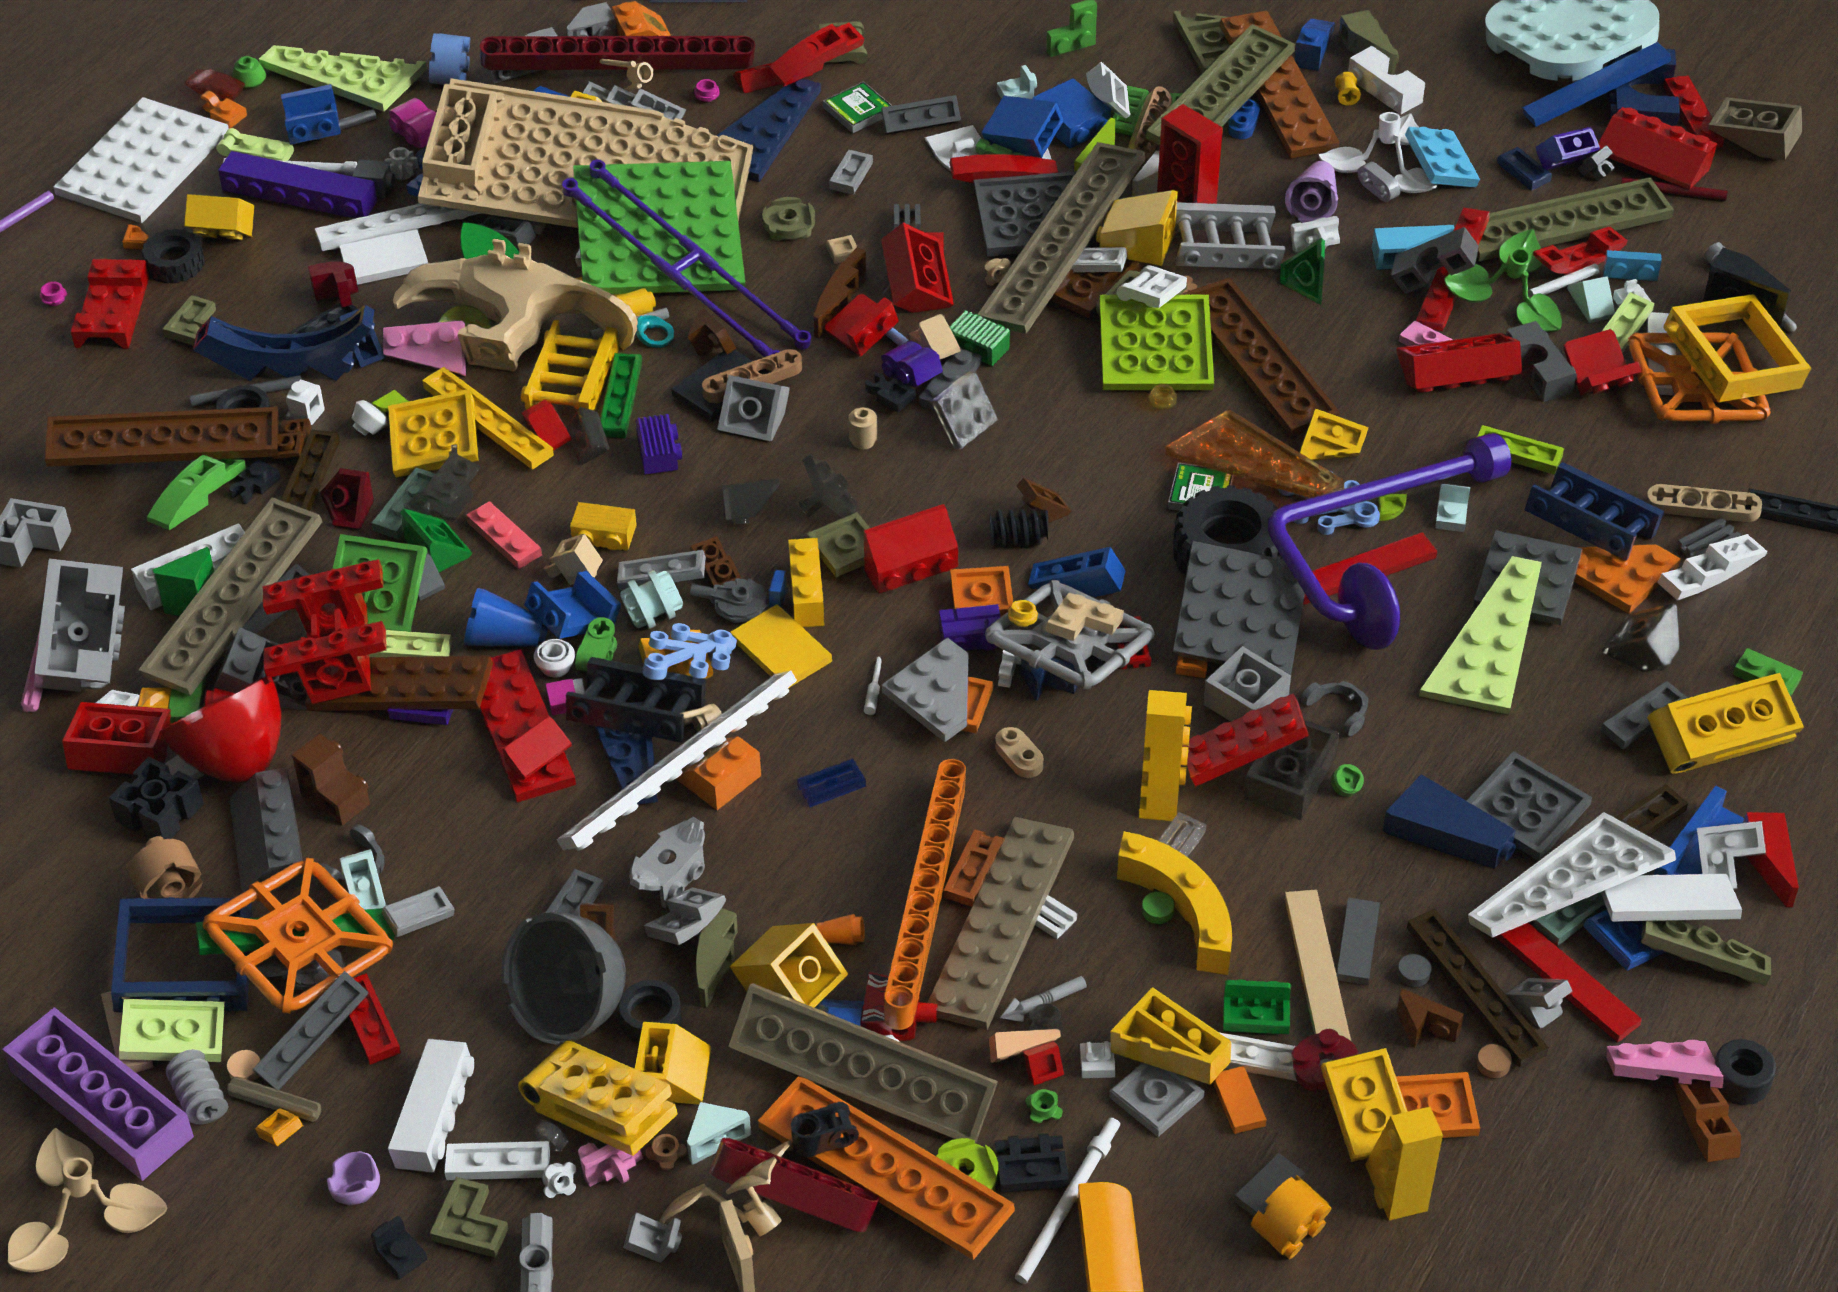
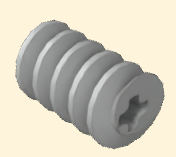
M191 1049L177 1054L167 1065L166 1075L189 1121L199 1125L208 1124L221 1118L228 1110V1103L223 1099V1092L219 1089L217 1080L214 1079L213 1071L210 1070L204 1053L200 1050Z

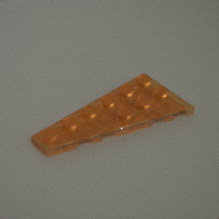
M1230 409L1165 446L1167 456L1308 498L1345 489L1342 478Z

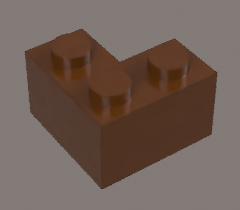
M319 733L292 754L300 793L343 826L370 805L367 791L369 787L361 776H354L346 769L341 746L335 740L330 741Z

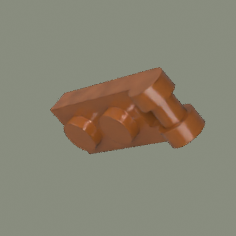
M975 829L943 890V898L972 907L1005 838L999 836L992 838L986 836L985 832Z

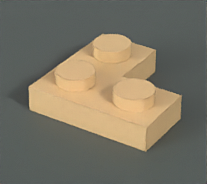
M1068 593L1048 620L1046 632L1072 641L1075 640L1084 626L1113 635L1123 620L1124 610L1114 608L1110 604H1102L1087 599L1079 594Z

